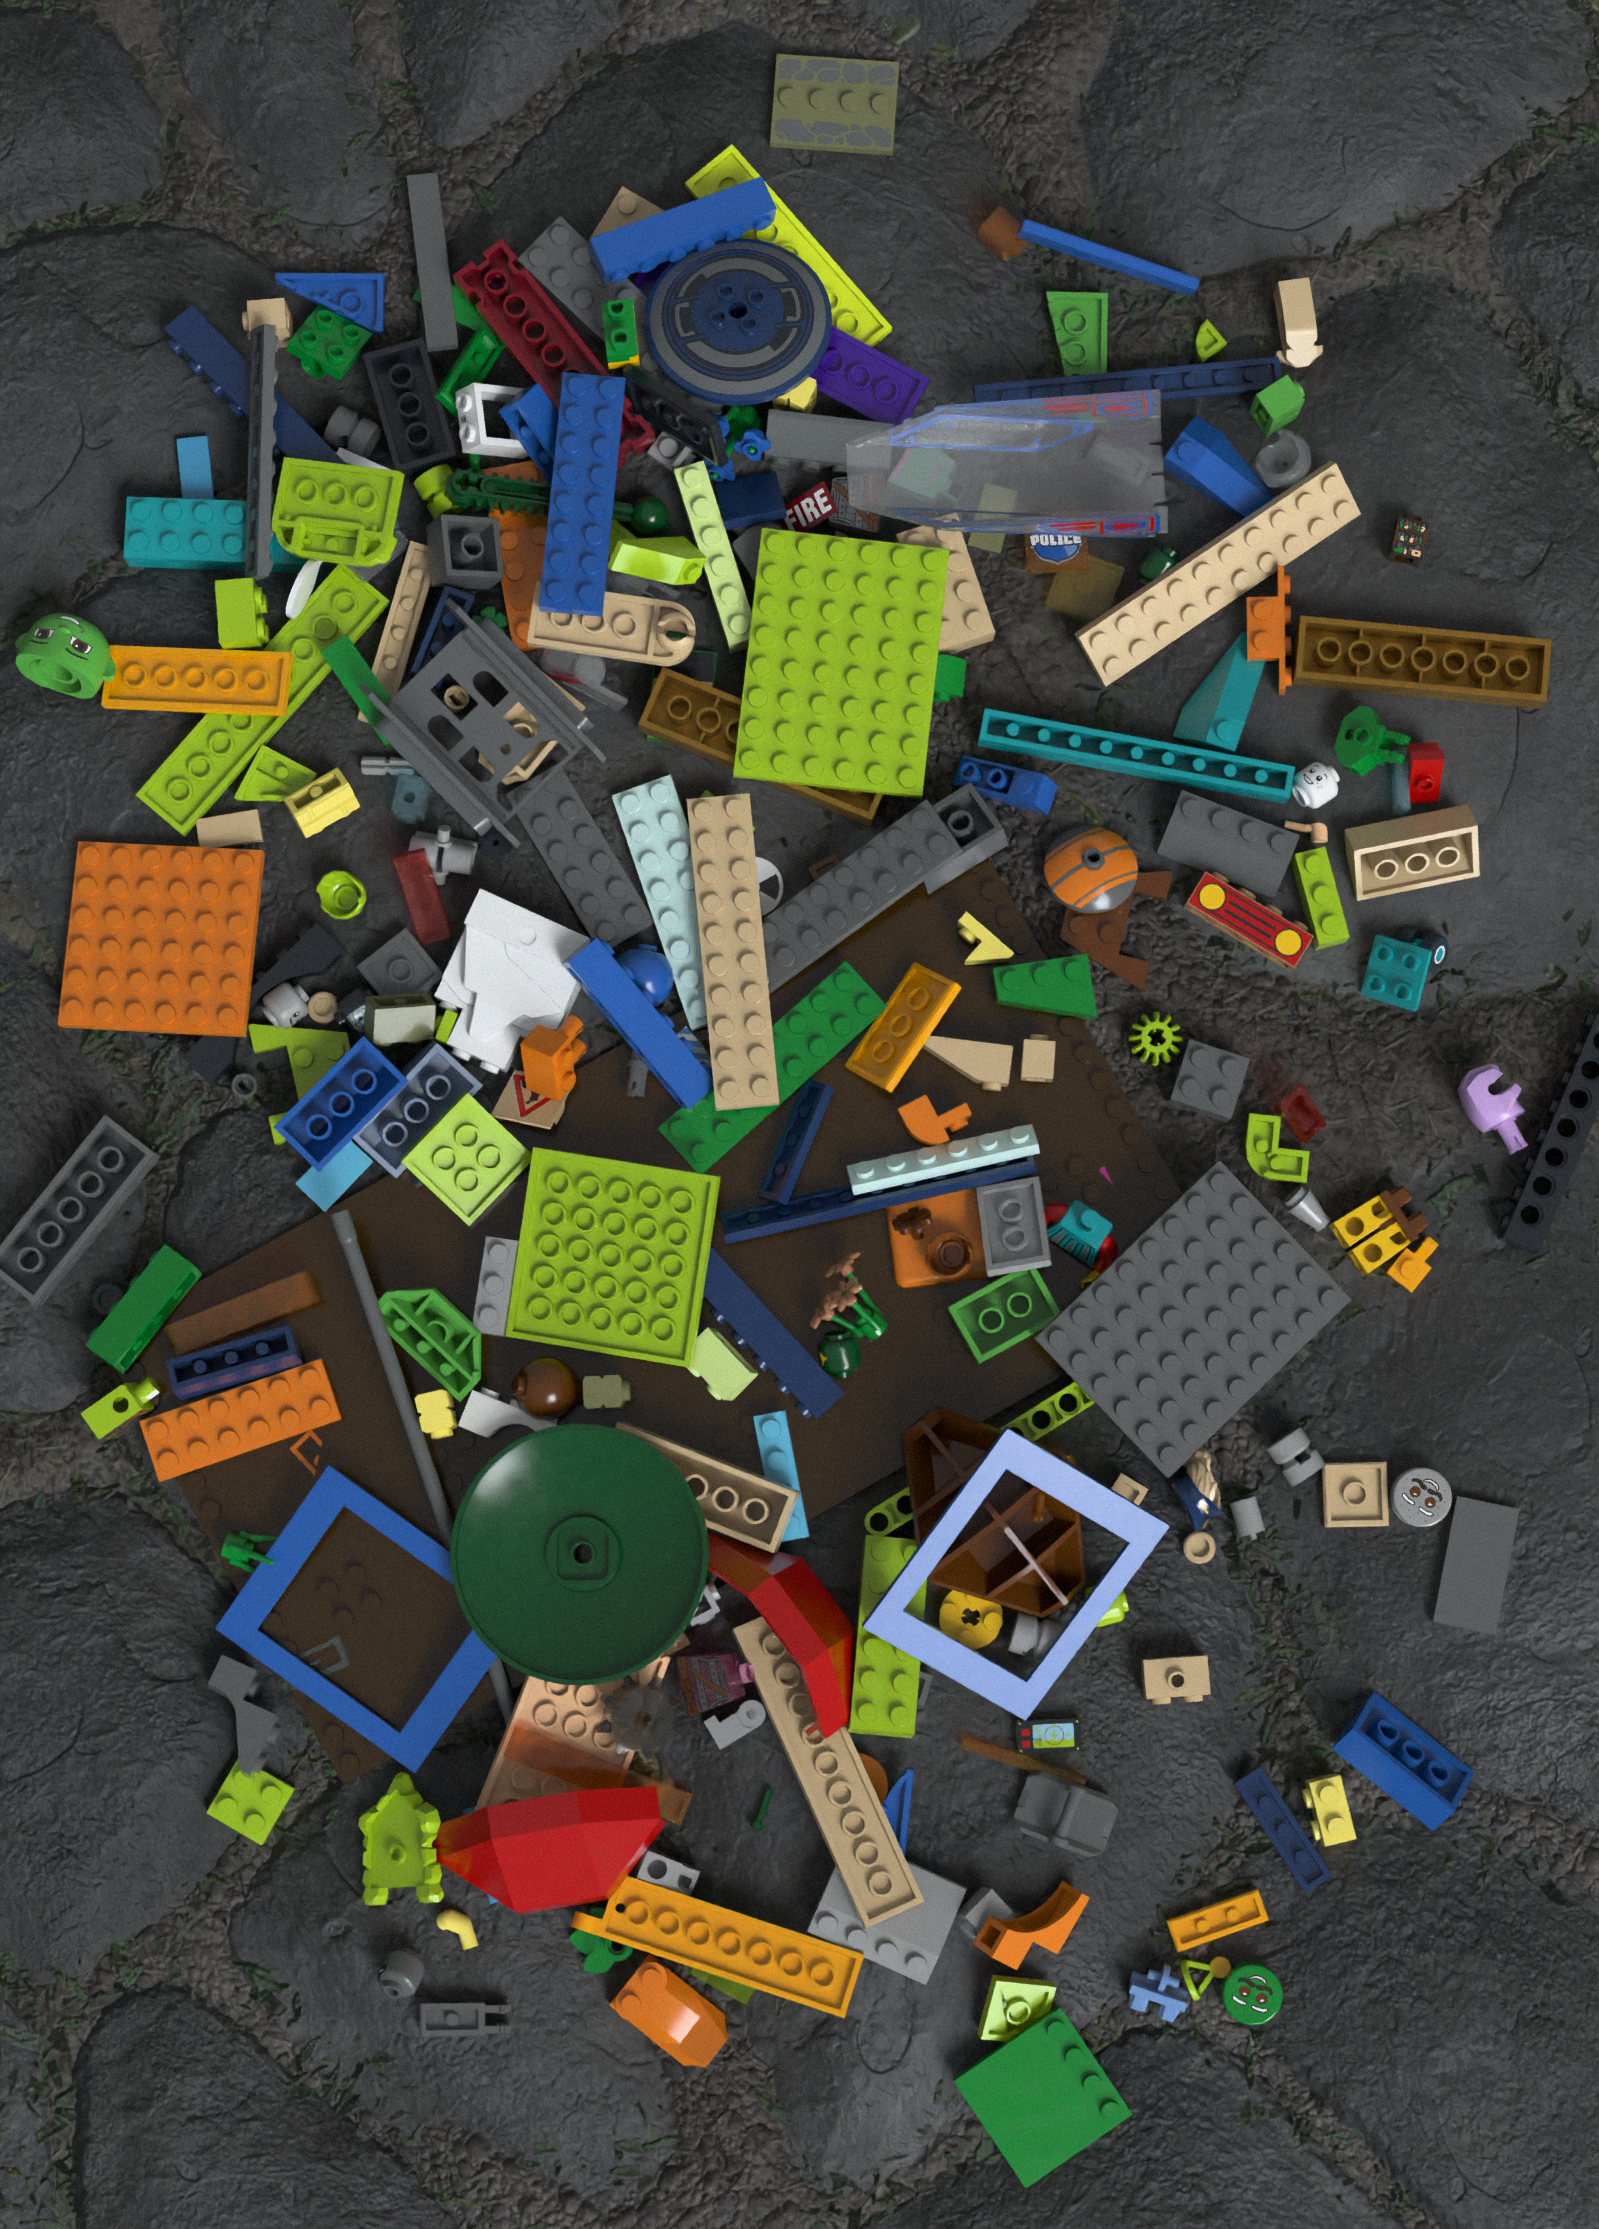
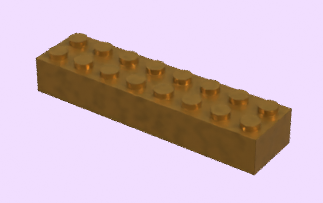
M1301 615L1296 623L1291 685L1540 709L1547 702L1552 640Z
M662 667L638 723L639 731L734 770L742 699ZM758 780L867 826H871L884 795Z

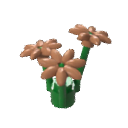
M850 1252L844 1259H838L837 1264L827 1268L826 1277L831 1276L835 1272H841L843 1277L847 1276L849 1281L847 1284L844 1281H840L838 1284L839 1291L829 1292L826 1296L822 1297L820 1307L814 1310L815 1315L810 1320V1326L816 1329L821 1319L832 1320L852 1331L858 1338L865 1335L870 1341H873L885 1331L888 1322L881 1317L882 1311L874 1305L863 1286L859 1283L858 1278L852 1272L854 1269L850 1264L861 1254L860 1252ZM858 1292V1294L866 1304V1308H862V1306L857 1302V1298L854 1295L855 1293ZM846 1305L851 1306L858 1313L854 1319L856 1325L834 1314L835 1310L833 1309L838 1307V1310L842 1312Z

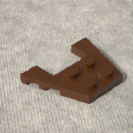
M1173 872L1138 873L1135 887L1130 896L1121 905L1106 912L1084 913L1067 907L1059 940L1077 952L1087 954L1088 959L1097 962L1108 969L1110 973L1130 983L1137 990L1143 991L1151 962L1120 955L1119 950L1134 893L1166 901Z

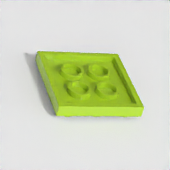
M465 1091L409 1149L400 1161L470 1226L529 1165L532 1154Z

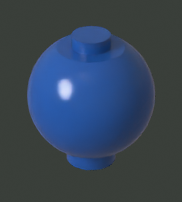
M639 944L638 949L625 951L618 957L616 962L619 965L623 963L629 968L635 977L632 981L639 990L644 988L655 1001L652 1005L655 1007L664 1002L672 990L674 982L673 969L663 954L656 953V946Z

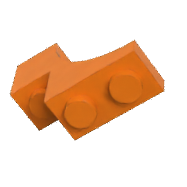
M1062 1881L1057 1890L1044 1904L1027 1915L1015 1919H998L988 1916L973 1945L990 1957L1015 1970L1018 1969L1033 1942L1058 1954L1090 1897Z

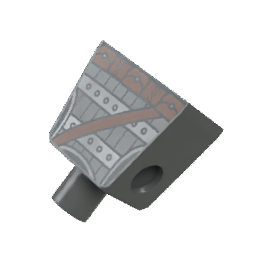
M883 474L832 479L831 496L838 511L829 517L830 529L878 540Z

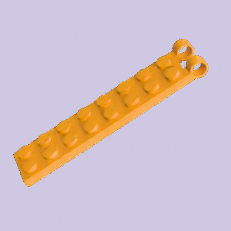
M630 1876L625 1878L611 1899H609L603 1919L575 1911L570 1927L845 2018L864 1958V1954ZM622 1903L625 1906L623 1913L616 1911L617 1904Z

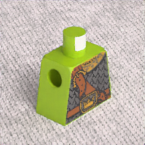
M151 1377L146 1378L140 1384L137 1382L124 1383L83 1411L81 1415L98 1440L117 1438L154 1409L150 1399L160 1393L161 1390L156 1381Z

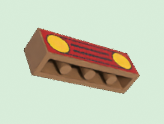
M1205 871L1183 908L1287 971L1292 972L1314 938L1309 933L1310 929L1299 921L1294 920L1291 923L1281 917L1283 912L1270 904L1263 906L1256 902V896L1244 888L1236 890L1228 885L1229 880L1223 875L1214 871L1212 874Z

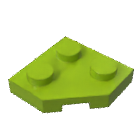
M992 1975L977 2032L980 2039L1006 2042L1048 2013L1056 1991L1054 1982Z

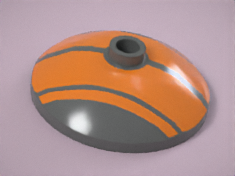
M1081 826L1062 833L1052 842L1045 856L1043 872L1050 892L1063 905L1079 912L1101 913L1118 907L1130 896L1137 881L1138 864L1133 850L1118 834L1102 827ZM1095 857L1098 861L1090 862L1088 858Z

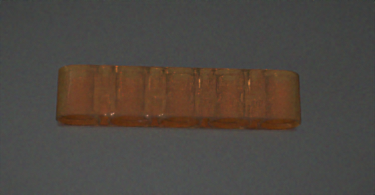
M307 1270L164 1327V1331L174 1357L177 1358L319 1302L321 1299L311 1273Z

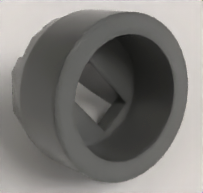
M246 1073L237 1075L232 1081V1093L240 1100L251 1099L257 1090L255 1078ZM242 1082L249 1094L245 1095L237 1084Z

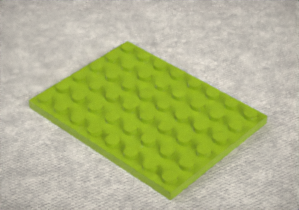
M762 528L733 777L922 799L950 549Z

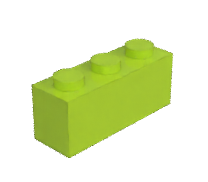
M1326 847L1294 854L1290 862L1307 925L1310 929L1309 932L1314 936L1312 939L1314 951L1345 943L1350 936Z

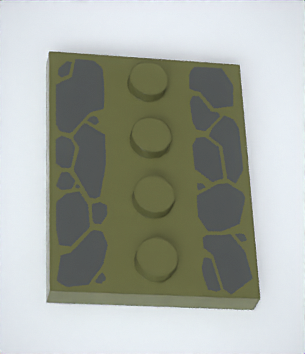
M777 54L770 147L893 156L899 62Z

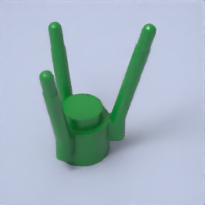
M243 1530L240 1531L239 1535L230 1532L223 1544L221 1556L230 1559L229 1564L240 1567L252 1575L256 1569L244 1561L248 1562L251 1558L272 1565L274 1560L254 1552V1544L249 1541L275 1543L279 1536L251 1534Z

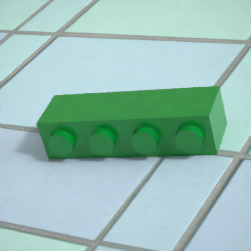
M164 1244L160 1250L153 1253L150 1257L148 1266L142 1274L136 1276L131 1281L128 1291L123 1298L112 1305L104 1322L93 1329L85 1346L123 1375L197 1282L202 1273L191 1262Z

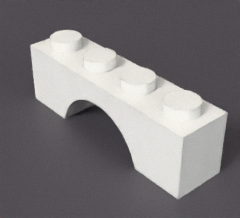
M482 1387L480 1393L472 1390L458 1426L491 1438L498 1430L509 1425H525L534 1431H539L544 1428L558 1426V1419L547 1421L532 1418L519 1407L516 1400L511 1399L508 1405L498 1400L500 1394Z

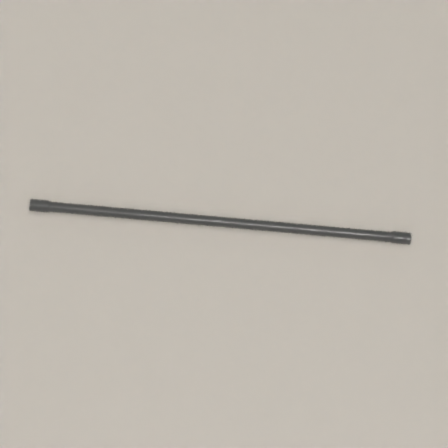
M347 1209L330 1215L338 1241L344 1250L445 1548L450 1550L454 1522L357 1241V1233ZM497 1656L488 1669V1674L507 1726L516 1703L501 1659Z

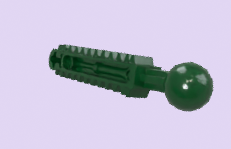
M457 468L455 472L446 477L444 496L452 502L454 507L457 505L467 509L468 506H475L476 511H479L482 507L487 508L488 513H492L493 509L500 510L502 515L506 511L512 512L513 516L523 513L525 518H529L530 515H537L538 520H541L543 516L548 517L551 485L547 484L546 480H543L542 483H536L534 478H530L529 481H523L522 476H518L515 480L510 479L509 474L502 478L498 477L495 472H493L492 476H488L482 470L479 474H475L472 469L467 471ZM460 485L465 486V491L461 490ZM643 496L633 504L614 501L612 520L630 522L638 533L655 535L666 526L668 513L666 506L660 499L653 496Z

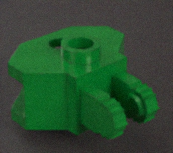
M1359 705L1343 718L1334 749L1340 764L1347 767L1350 774L1364 776L1378 764L1384 765L1385 762L1402 764L1404 756L1399 752L1389 751L1391 743L1408 746L1411 737L1388 731L1382 718L1372 708ZM1348 732H1350L1349 740L1346 739Z

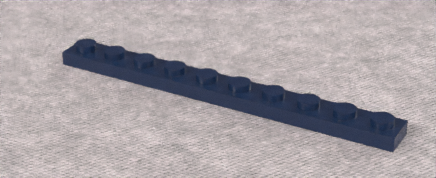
M1279 357L974 385L972 390L974 404L1151 391L1152 402L1261 392L1281 379ZM1148 393L979 405L981 407L978 408L1056 412L1092 408V398L1105 397L1096 398L1103 400L1120 397L1141 399L1138 401L1139 404L1143 403V395H1118L1146 394V401L1148 403ZM1088 399V401L1076 403L1042 404L1045 401ZM1096 400V408H1098V407H1097V404H1098L1099 402L1103 401V400H1100V401H1097V400ZM1088 404L1086 407L1051 409L1052 406ZM975 409V414L993 416L1039 413Z
M1033 1155L858 1195H853L851 1184L789 1198L787 1206L771 1202L720 1214L726 1244L1019 1178L1035 1174L1037 1171Z

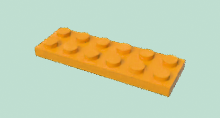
M109 645L111 659L115 662L116 676L112 681H104L101 705L105 709L269 716L287 715L293 655L290 652Z

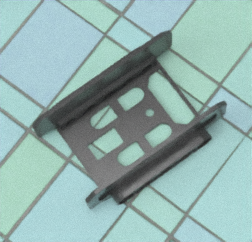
M448 598L445 601L446 607L465 627L386 705L363 683L358 688L383 714L373 727L481 837L493 826L517 849L521 843L506 829L504 824L582 747L601 765L606 762L607 758L586 736L594 725L486 615L476 624L455 602ZM479 672H489L509 692L495 707L473 686V679ZM446 674H450L478 703L461 721L431 692V689ZM518 702L539 723V731L532 738L521 736L503 718ZM434 716H444L464 736L449 752L429 732L428 724ZM541 741H558L569 754L523 800L508 812L497 801V784ZM503 744L511 746V752L507 755L503 754L500 750ZM473 746L494 767V776L488 782H479L458 762Z

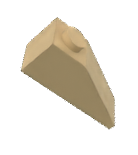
M929 1036L922 1046L923 1049L973 1082L982 1084V1089L1001 1091V1086L1007 1087L1009 1084L1013 1046Z

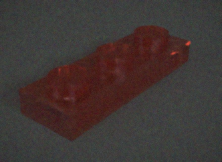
M425 847L395 854L393 860L421 945L451 938L452 930Z

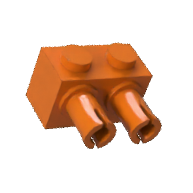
M569 1015L556 1031L537 1025L521 1042L526 1088L555 1101H559L566 1092L572 1090L576 1082L573 1065L587 1052L585 1044L575 1038L584 1029L583 1023L579 1018Z

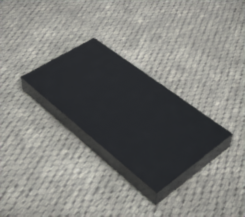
M630 363L622 370L623 377L626 378V388L632 403L633 413L640 414L644 420L717 467L723 468L729 462L718 419Z

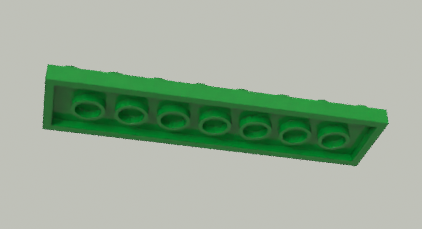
M847 961L840 965L772 1026L780 1105L796 1092L807 1079L815 1075L872 1024L887 1007ZM713 1088L690 1109H683L681 1107L658 1128V1131L696 1173L704 1174L780 1105L716 1111Z

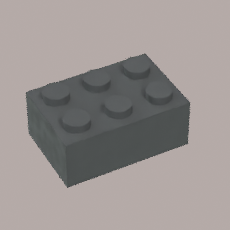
M971 782L933 805L964 852L921 883L928 894L1008 845L1004 828Z

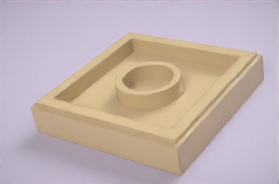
M1387 1462L1326 1463L1321 1468L1324 1527L1389 1526Z

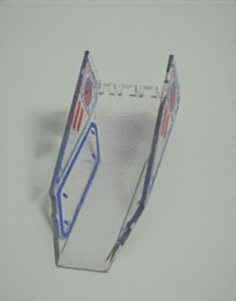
M1160 389L934 407L932 412L912 420L911 417L903 420L902 424L883 432L878 430L846 443L850 508L954 532L1146 538L1155 537V533H1168V506L1153 505V503H1163L1166 501L1164 476H1152V473L1164 471L1162 446L1150 445V443L1162 441L1161 419L1159 418L1161 417Z

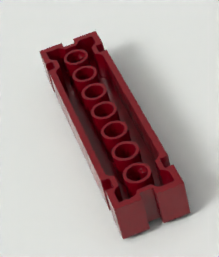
M502 238L482 253L484 262L476 266L471 261L452 275L455 287L470 305L475 301L478 302L476 304L478 316L531 384L539 383L558 412L563 372L610 376L528 270L523 268L518 272L517 256ZM492 284L503 285V288L500 290L493 289ZM626 395L624 396L617 471L626 465L625 455L632 451L637 457L656 441L655 432L640 414L635 418L631 416L633 413L632 403Z

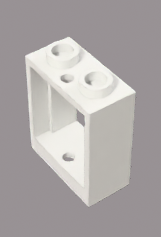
M472 383L455 392L460 427L459 436L463 453L519 459L529 456L511 429V439L486 437L482 400L508 403L518 392L524 390L523 388Z

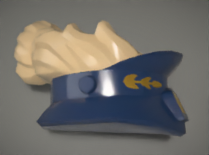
M1199 1448L1183 1464L1184 1468H1186V1474L1179 1478H1168L1196 1532L1205 1528L1209 1522V1517L1212 1515L1224 1516L1220 1510L1218 1483L1215 1482L1211 1473V1455L1205 1448Z

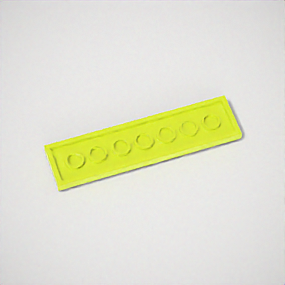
M731 144L686 181L685 187L697 200L761 176ZM765 182L777 208L774 222L766 229L760 231L753 229L745 232L740 238L772 243L801 258L817 274L825 287L831 305L832 326L870 347L875 346L892 332V326Z

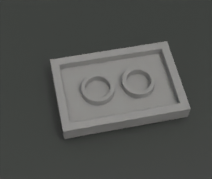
M1039 1176L976 1187L988 1276L1052 1266Z

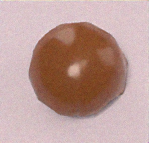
M955 1231L939 1233L927 1245L925 1264L935 1276L945 1280L958 1279L965 1275L972 1266L974 1259L973 1245L967 1237Z

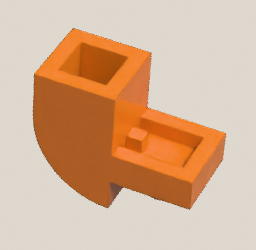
M926 1094L897 1110L910 1136L916 1141L929 1146L948 1143L949 1137L945 1130L950 1128L951 1132H955L968 1125L966 1119L972 1115L967 1103H964L937 1116Z

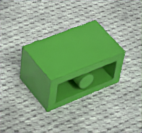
M1286 375L1256 394L1249 413L1266 437L1297 418L1305 401L1303 398L1305 396L1304 391L1296 380L1292 381Z

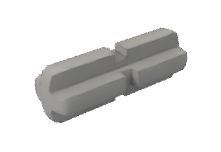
M364 756L361 760V771L365 775H386V772H389L390 775L412 776L415 772V769L403 757H390V760H386V757Z

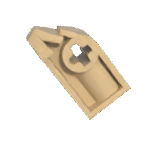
M1309 277L1278 281L1273 295L1282 351H1276L1275 357H1279V362L1295 368L1309 366L1323 353V346L1314 344L1317 340V325Z

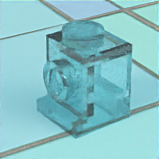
M399 772L391 807L392 813L397 815V820L412 824L415 823V820L424 821L432 791V786L424 778ZM406 794H415V800L412 803H406L404 801Z

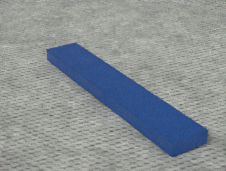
M1028 219L1019 225L1016 233L1018 238L1190 296L1197 290L1200 281L1196 277Z

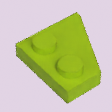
M262 744L234 798L240 801L284 802L283 799L316 780L319 774Z

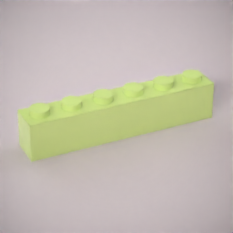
M704 460L674 469L675 481L696 548L707 557L703 570L729 653L747 649L752 612Z

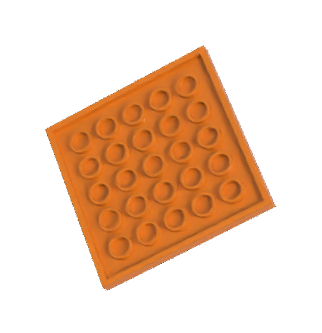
M78 841L58 1026L61 1028L246 1037L265 859L263 850Z

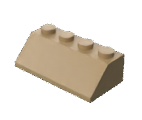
M1467 804L1344 829L1346 856L1357 901L1480 876L1478 825Z

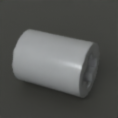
M1256 1496L1229 1503L1239 1537L1250 1535L1251 1541L1256 1540V1533L1265 1530Z

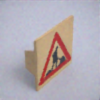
M514 1070L491 1115L496 1118L551 1129L553 1123L557 1125L565 1109V1100L569 1092H566L559 1101H555L526 1088L524 1071Z

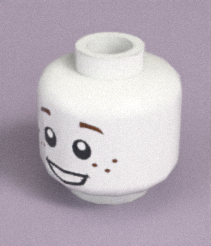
M1314 762L1294 775L1291 791L1301 806L1316 809L1337 795V782L1340 779L1332 766L1326 767L1320 762Z

